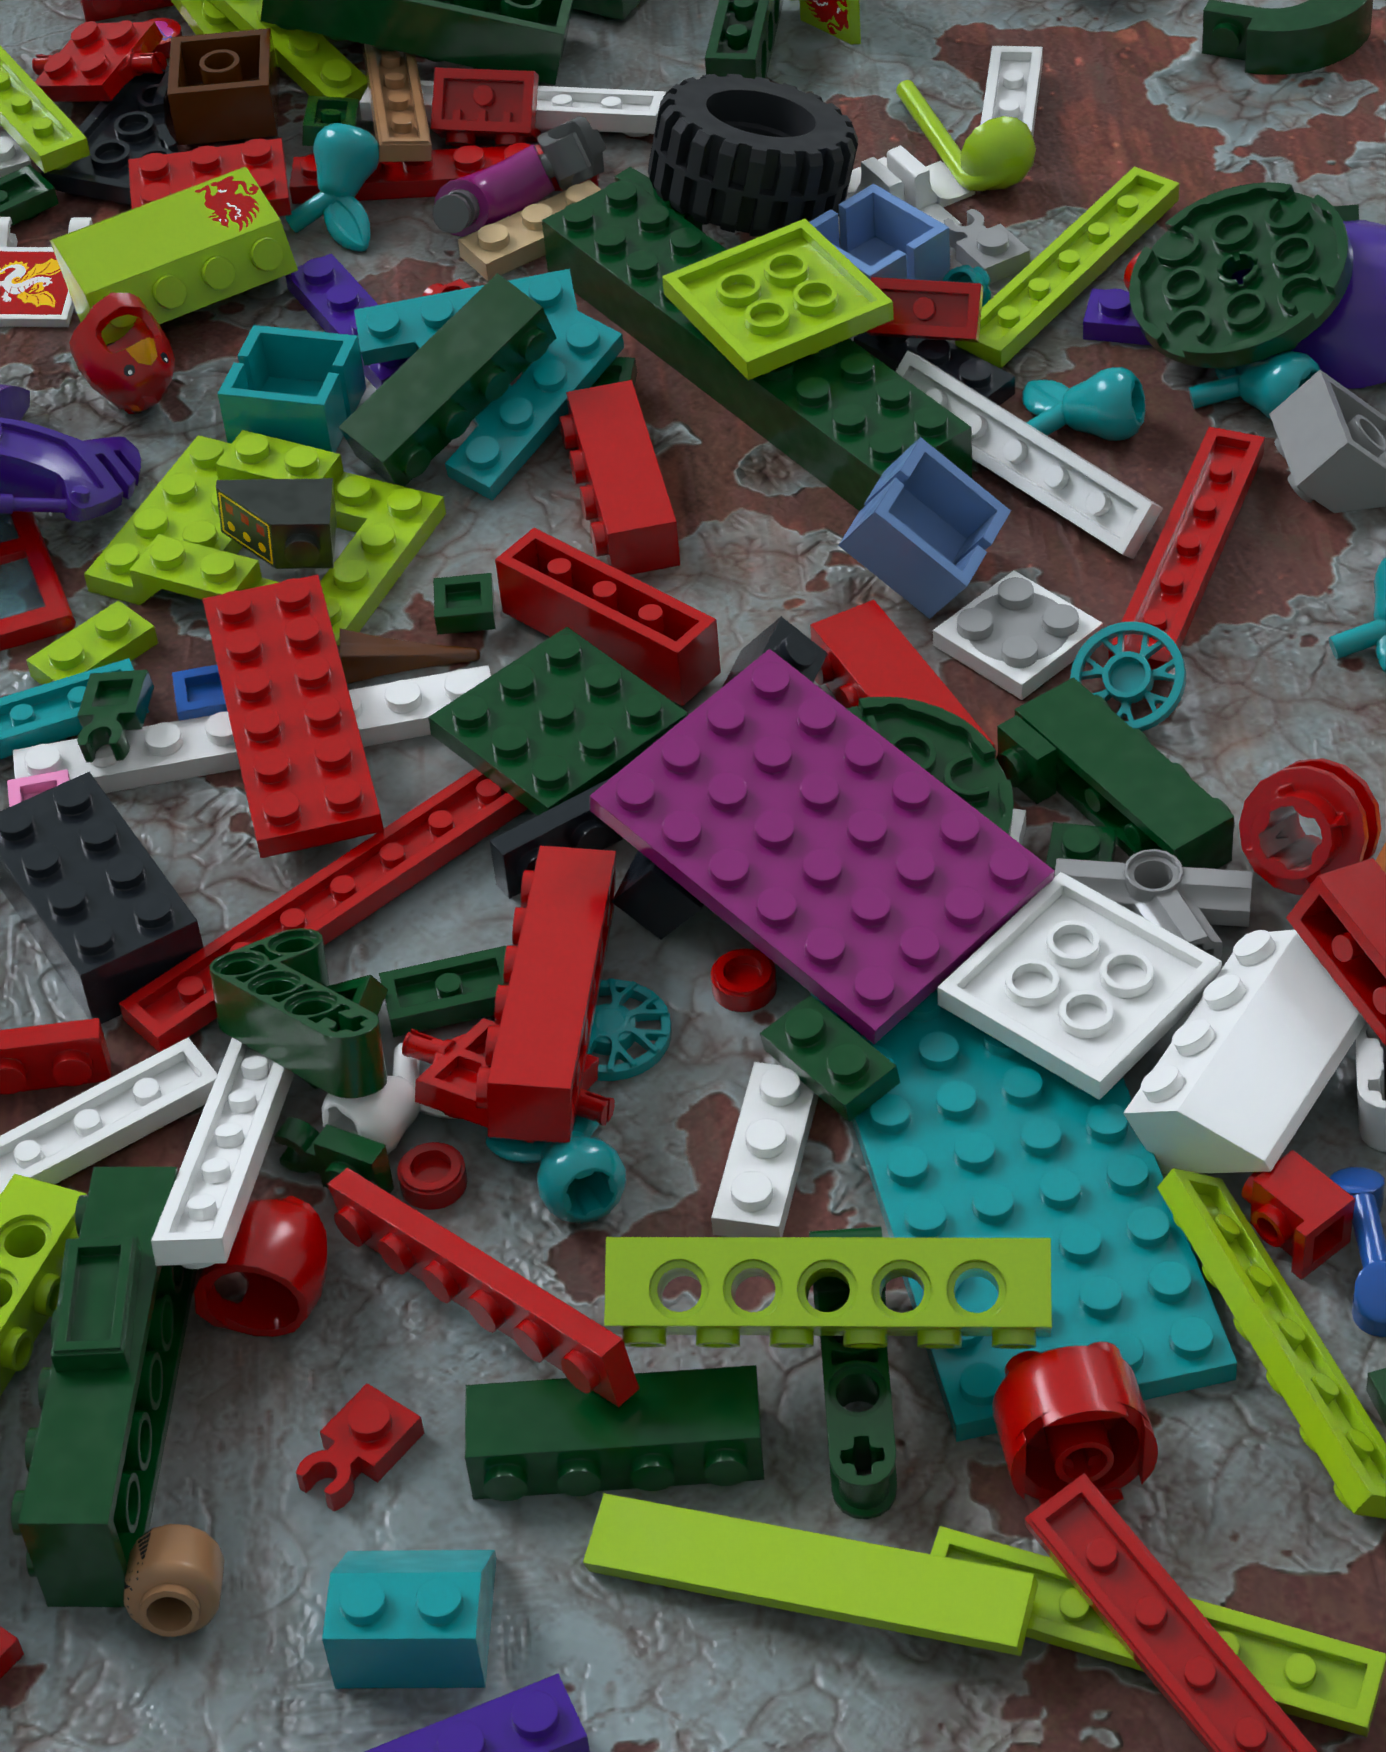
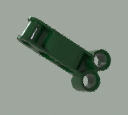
M880 1226L809 1231V1237H882V1229ZM832 1276L817 1280L813 1284L815 1309L821 1312H834L840 1309L848 1300L850 1293L848 1285L843 1280ZM885 1285L881 1294V1300L886 1306ZM820 1336L833 1499L838 1508L852 1518L865 1520L876 1518L891 1508L896 1500L898 1488L887 1347L875 1349L848 1348L840 1344L843 1341V1336ZM856 1401L867 1402L873 1405L872 1408L863 1412H851L843 1408L847 1404ZM870 1470L871 1474L862 1476L857 1475L856 1471Z

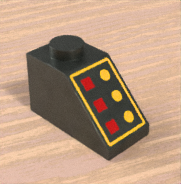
M333 478L216 481L222 533L275 569L334 568L337 521Z

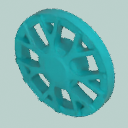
M1121 622L1101 629L1082 645L1074 659L1070 679L1074 677L1082 684V680L1102 678L1106 689L1092 694L1101 696L1106 702L1111 698L1121 702L1122 704L1117 715L1121 719L1128 717L1129 721L1125 722L1132 728L1145 731L1163 722L1178 706L1186 686V667L1179 648L1164 631L1142 622ZM1125 635H1143L1139 654L1131 651L1124 652ZM1118 637L1117 645H1112L1109 640ZM1149 638L1157 641L1152 646H1148ZM1102 644L1114 654L1104 668L1090 658L1093 652ZM1165 647L1173 659L1163 666L1152 670L1147 660ZM1086 663L1093 668L1091 671H1084ZM1175 668V675L1168 672ZM1154 680L1174 682L1168 698L1150 692ZM1146 699L1153 713L1134 720L1131 704ZM1161 703L1162 705L1157 709L1156 705Z
M609 978L601 980L598 997L611 995L612 1002L599 1006L596 1005L587 1052L592 1055V1052L600 1055H610L608 1065H598V1081L628 1079L649 1070L666 1053L672 1034L670 1013L663 1000L656 993L634 981ZM629 998L642 1002L641 1005L632 1010L622 1006ZM659 1020L661 1024V1030L636 1028V1022ZM634 1042H637L647 1051L636 1059H633L626 1052ZM620 1059L624 1063L616 1064V1061Z

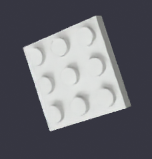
M1060 872L938 986V1005L1100 1100L1203 997L1205 988L1214 981L1221 971L1222 961Z

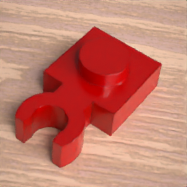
M366 1383L320 1431L323 1448L326 1450L309 1454L298 1465L296 1476L300 1490L307 1493L318 1481L332 1478L334 1481L324 1490L327 1506L332 1511L341 1509L351 1500L355 1490L354 1480L361 1473L378 1483L425 1434L421 1416Z

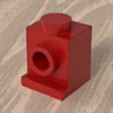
M1294 1150L1278 1160L1271 1172H1253L1245 1182L1241 1195L1244 1200L1251 1204L1250 1224L1254 1226L1259 1236L1266 1243L1273 1247L1282 1248L1292 1257L1291 1272L1299 1279H1304L1351 1242L1355 1198Z

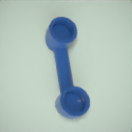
M1364 1167L1340 1169L1332 1173L1329 1178L1355 1198L1352 1224L1363 1266L1355 1281L1352 1317L1355 1324L1362 1331L1373 1336L1386 1337V1241L1379 1216L1383 1206L1385 1178L1379 1172Z

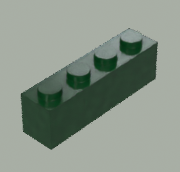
M497 273L339 426L356 457L388 483L405 487L413 478L420 476L428 468L431 460L453 439L460 437L467 430L470 422L492 401L500 398L506 392L510 383L532 362L539 360L545 354L549 345L557 338L543 307Z
M1074 677L1015 709V716L1018 715L1057 749L1056 791L1095 826L1117 828L1116 845L1128 856L1131 857L1142 850L1158 849L1176 856L1182 867L1218 869L1232 861L1235 822L1234 815L1222 800L1209 795L1190 778L1188 772L1180 764L1172 763L1150 744L1148 738L1141 730L1129 726L1111 710L1108 703L1101 696L1092 694Z
M757 1366L634 1373L639 1390L620 1407L614 1405L593 1390L590 1393L581 1392L567 1378L466 1385L465 1461L473 1500L494 1499L498 1501H513L523 1496L564 1493L571 1496H586L596 1491L623 1489L660 1491L670 1486L711 1483L717 1486H733L743 1481L765 1480Z

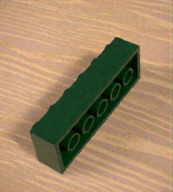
M263 0L260 21L275 24L285 30L298 29L325 35L336 41L349 40L372 45L383 51H400L423 56L433 62L446 61L469 66L474 69L535 71L539 75L538 83L543 82L555 85L569 30L574 0Z
M94 1167L88 1195H80L77 1200L75 1223L79 1238L138 1235L142 1256L129 1368L55 1372L52 1362L51 1367H43L40 1372L38 1402L42 1412L38 1428H30L26 1436L25 1464L29 1473L25 1490H17L14 1494L11 1508V1524L14 1535L23 1537L27 1548L26 1565L30 1577H37L47 1607L126 1608L123 1596L129 1553L137 1539L149 1531L197 1273V1269L185 1268L182 1265L156 1266L151 1240L178 1175L177 1167ZM57 1308L54 1310L52 1315L51 1343L53 1342Z

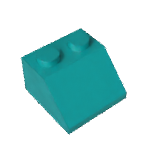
M495 1550L347 1551L330 1573L322 1635L335 1689L486 1688L497 1560Z

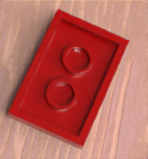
M282 138L271 140L252 139L242 144L220 147L201 146L192 151L170 154L150 153L141 158L128 159L131 209L237 169L247 167L277 215H292Z

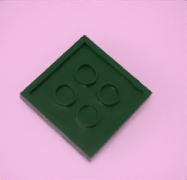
M565 627L429 716L428 719L433 737L538 816L616 775L688 716V712L573 630Z

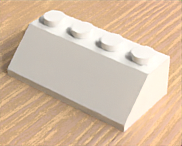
M1257 930L1245 934L1235 944L1232 955L1217 977L1205 988L1203 997L1189 1018L1175 1032L1171 1044L1154 1069L1145 1076L1141 1083V1088L1123 1114L1145 1149L1154 1153L1162 1174H1168L1173 1168L1194 1173L1271 1172L1366 1024V1020L1296 930L1272 932Z

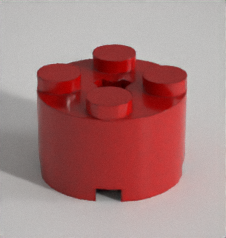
M1095 1342L1088 1346H1066L1043 1353L1024 1351L1013 1356L1006 1363L1004 1369L1006 1377L995 1393L992 1410L1012 1485L1016 1493L1024 1500L1025 1494L1038 1499L1041 1506L1085 1473L1111 1506L1124 1499L1121 1488L1129 1484L1138 1475L1141 1484H1143L1152 1474L1158 1458L1157 1441L1135 1374L1114 1344Z

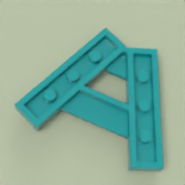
M570 269L507 280L543 307L557 338L549 345L545 354L539 360L533 362L513 386L510 384L500 398L492 401L473 419L477 427L445 463L449 478L492 501L560 423L559 416L568 414L566 392L590 388L625 348L622 333L577 310ZM484 285L355 309L360 352L364 366L411 357Z

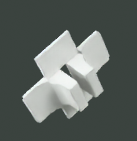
M900 145L889 150L887 158L883 157L877 160L875 157H871L862 161L861 167L852 170L846 200L874 183L943 224L944 220L949 218L956 225L962 226V223L944 207L975 195V191H969L959 185L942 161L925 167Z

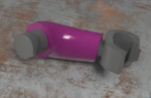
M578 116L537 136L538 143L543 151L542 154L539 155L535 145L532 144L484 170L449 181L440 188L435 197L432 214L435 224L446 233L465 237L478 231L485 225L493 224L522 211L529 205L541 201L555 191L551 180L553 177L556 178L559 187L565 191L575 184H579L604 172L603 151L606 149V146L598 129H592L585 117Z

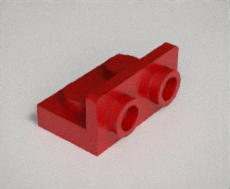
M435 67L431 130L441 138H446L445 144L453 147L476 146V140H495L496 147L510 146L516 143L538 142L537 136L541 134V131L535 127L539 75L535 71Z

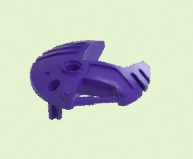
M0 384V514H13V511L64 513L67 519L82 522L115 510L122 505V497L129 499L133 495L135 485L138 486L140 480L141 457L138 448L127 438L106 437L82 441L58 431L22 421L30 407V391L18 386Z

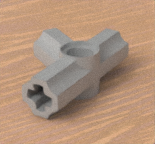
M1158 849L1137 852L1126 863L1056 859L1054 877L1060 872L1068 875L1217 959L1222 956L1223 946L1221 939L1210 924L1249 927L1253 871L1182 867L1176 856Z

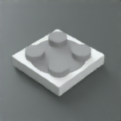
M1013 570L933 630V646L1023 700L1072 663L1082 645L1092 635L1103 629V623Z

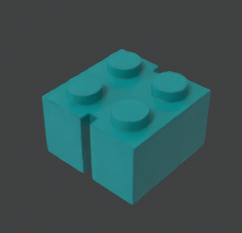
M253 325L237 355L239 363H233L217 393L227 443H232L240 432L245 430L336 453L344 436L339 426L356 411L367 388L358 335Z

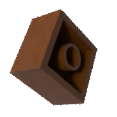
M271 28L171 37L167 95L178 145L196 144L205 146L218 141L239 139L249 141L278 136L279 74Z

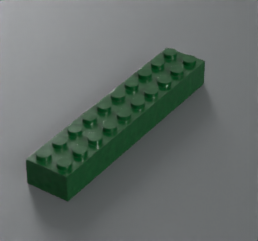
M628 177L613 182L606 188L576 203H572L542 220L549 273L570 269L573 289L577 295L860 511L865 507V501L883 472L920 437L972 478V427L850 338L822 349L815 354L805 356L774 369L767 374L747 380L664 295L662 276L727 249Z

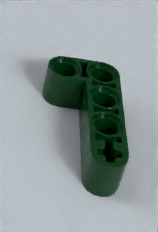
M303 928L285 930L214 959L210 964L218 1024L224 1033L339 1098L352 1099L369 1096L380 1091L387 1084L379 1018L368 1009L327 988L330 983L323 936L318 931Z

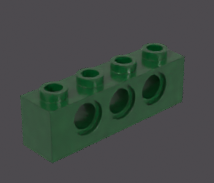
M719 0L705 55L706 75L715 74L718 77H726L727 74L742 75L743 78H766L784 0Z

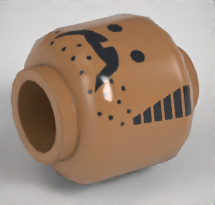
M167 1524L154 1527L141 1535L129 1553L124 1583L123 1601L130 1617L142 1628L166 1637L194 1633L209 1624L220 1607L225 1559L218 1543L205 1531L182 1524Z

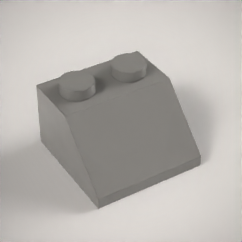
M1319 370L1269 414L1277 434V438L1274 441L1275 446L1286 459L1291 472L1288 476V482L1296 494L1304 501L1310 503L1316 500L1333 513L1386 507V416Z

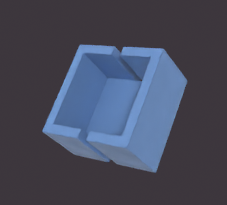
M874 183L838 204L839 223L838 213L831 209L809 222L870 280L871 277L942 281L944 276L950 271L949 227ZM839 226H840V244H839Z
M920 437L883 472L865 501V507L859 511L838 546L930 619L968 586L987 553L985 550L992 545L1011 510Z

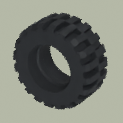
M715 74L702 75L700 79L691 77L683 80L680 84H675L660 101L648 164V175L658 196L664 202L670 201L671 207L679 213H688L693 216L695 221L705 225L711 223L720 226V230L732 233L741 231L749 233V236L760 237L802 219L810 222L830 209L838 213L839 217L838 204L846 200L858 147V137L848 116L842 115L838 107L832 103L826 104L822 101V97L814 93H805L799 91L796 86L786 83L781 85L769 82L770 79L760 77L751 79L743 78L742 75L727 74L726 77H718Z

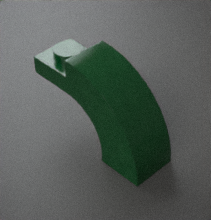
M1209 0L1203 10L1202 53L1244 60L1245 73L1287 75L1321 69L1352 55L1367 41L1371 34L1373 0H1308L1299 5L1285 8H1261Z

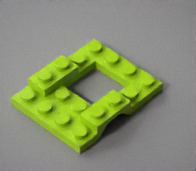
M242 430L232 443L198 435L84 573L89 592L141 605L161 589L203 600V598L222 595L230 591H241L279 583L262 578L259 560L237 555L243 546L221 532L216 481L333 478L336 528L356 532L355 536L334 562V568H330L320 581L336 644L340 645V629L360 632L446 515L444 496L344 472L341 454Z

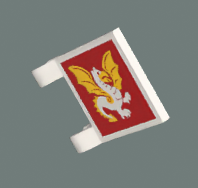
M0 217V327H69L74 304L53 248L17 247L16 234L10 233L11 217ZM91 217L71 218L68 233L92 225Z

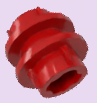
M1324 758L1298 760L1261 780L1246 798L1239 821L1242 850L1254 872L1272 887L1295 895H1303L1318 875L1370 859L1376 851L1382 829L1379 804L1367 782L1348 766ZM1299 814L1306 818H1315L1321 829L1322 839L1314 835L1305 834L1300 825Z

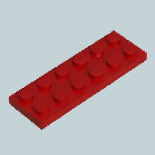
M319 575L292 578L279 583L241 591H230L222 595L203 598L260 858L384 832L380 809Z

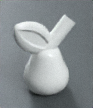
M403 1043L398 1044L394 1049L392 1076H387V1084L383 1089L369 1096L352 1099L339 1098L327 1093L322 1105L324 1127L328 1124L385 1144L387 1154L397 1147L403 1134L415 1121L419 1112L438 1118H456L449 1117L442 1111L415 1102V1081L419 1077L420 1060L404 1056L402 1054Z

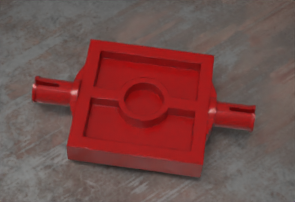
M129 20L118 23L85 22L73 30L70 41L60 52L54 55L37 54L35 55L37 58L32 60L33 71L40 75L35 83L53 102L112 101L122 87L135 76H140L143 73L162 74V70H165L167 66V60L163 53H151L164 38L156 23L131 22Z
M482 1018L467 1033L453 1039H446L445 1041L423 1034L415 1029H411V1033H407L402 1044V1054L406 1057H412L432 1064L415 1081L416 1103L442 1111L449 1117L464 1119L488 1128L487 1109L476 1108V1083L479 1067L491 1068V1066H486L485 1048L489 1025H496L494 1021ZM587 1054L576 1115L605 1126L606 1122H609L613 1115L615 1100L611 1097L607 1098L587 1091L598 1080L599 1057ZM523 1140L532 1144L535 1142L534 1140Z

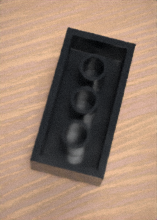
M90 772L0 811V888L88 1019L99 1018L101 1024L122 1015L119 1005L121 1001L204 947L197 919Z

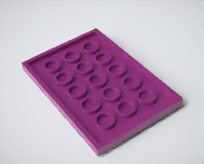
M771 649L763 653L590 795V811L873 1044H876L933 993L942 982L1054 878L1055 870Z

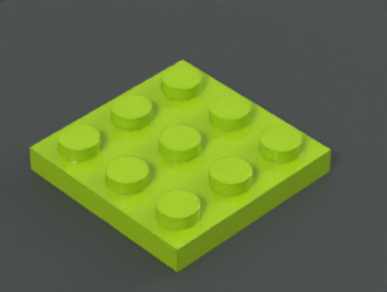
M806 219L662 276L664 295L747 380L767 374L774 369L805 356L815 354L822 349L894 320L893 301Z

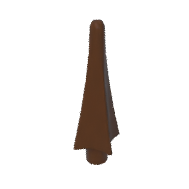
M340 629V645H337L347 684L415 669L475 662L481 656L480 651L476 648L417 643Z

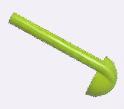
M904 80L898 84L896 94L958 184L969 191L1007 189L1021 182L1032 168L1036 147L1033 135L1026 123L1018 118L1007 116L989 119L973 130L965 140L961 151L911 80Z

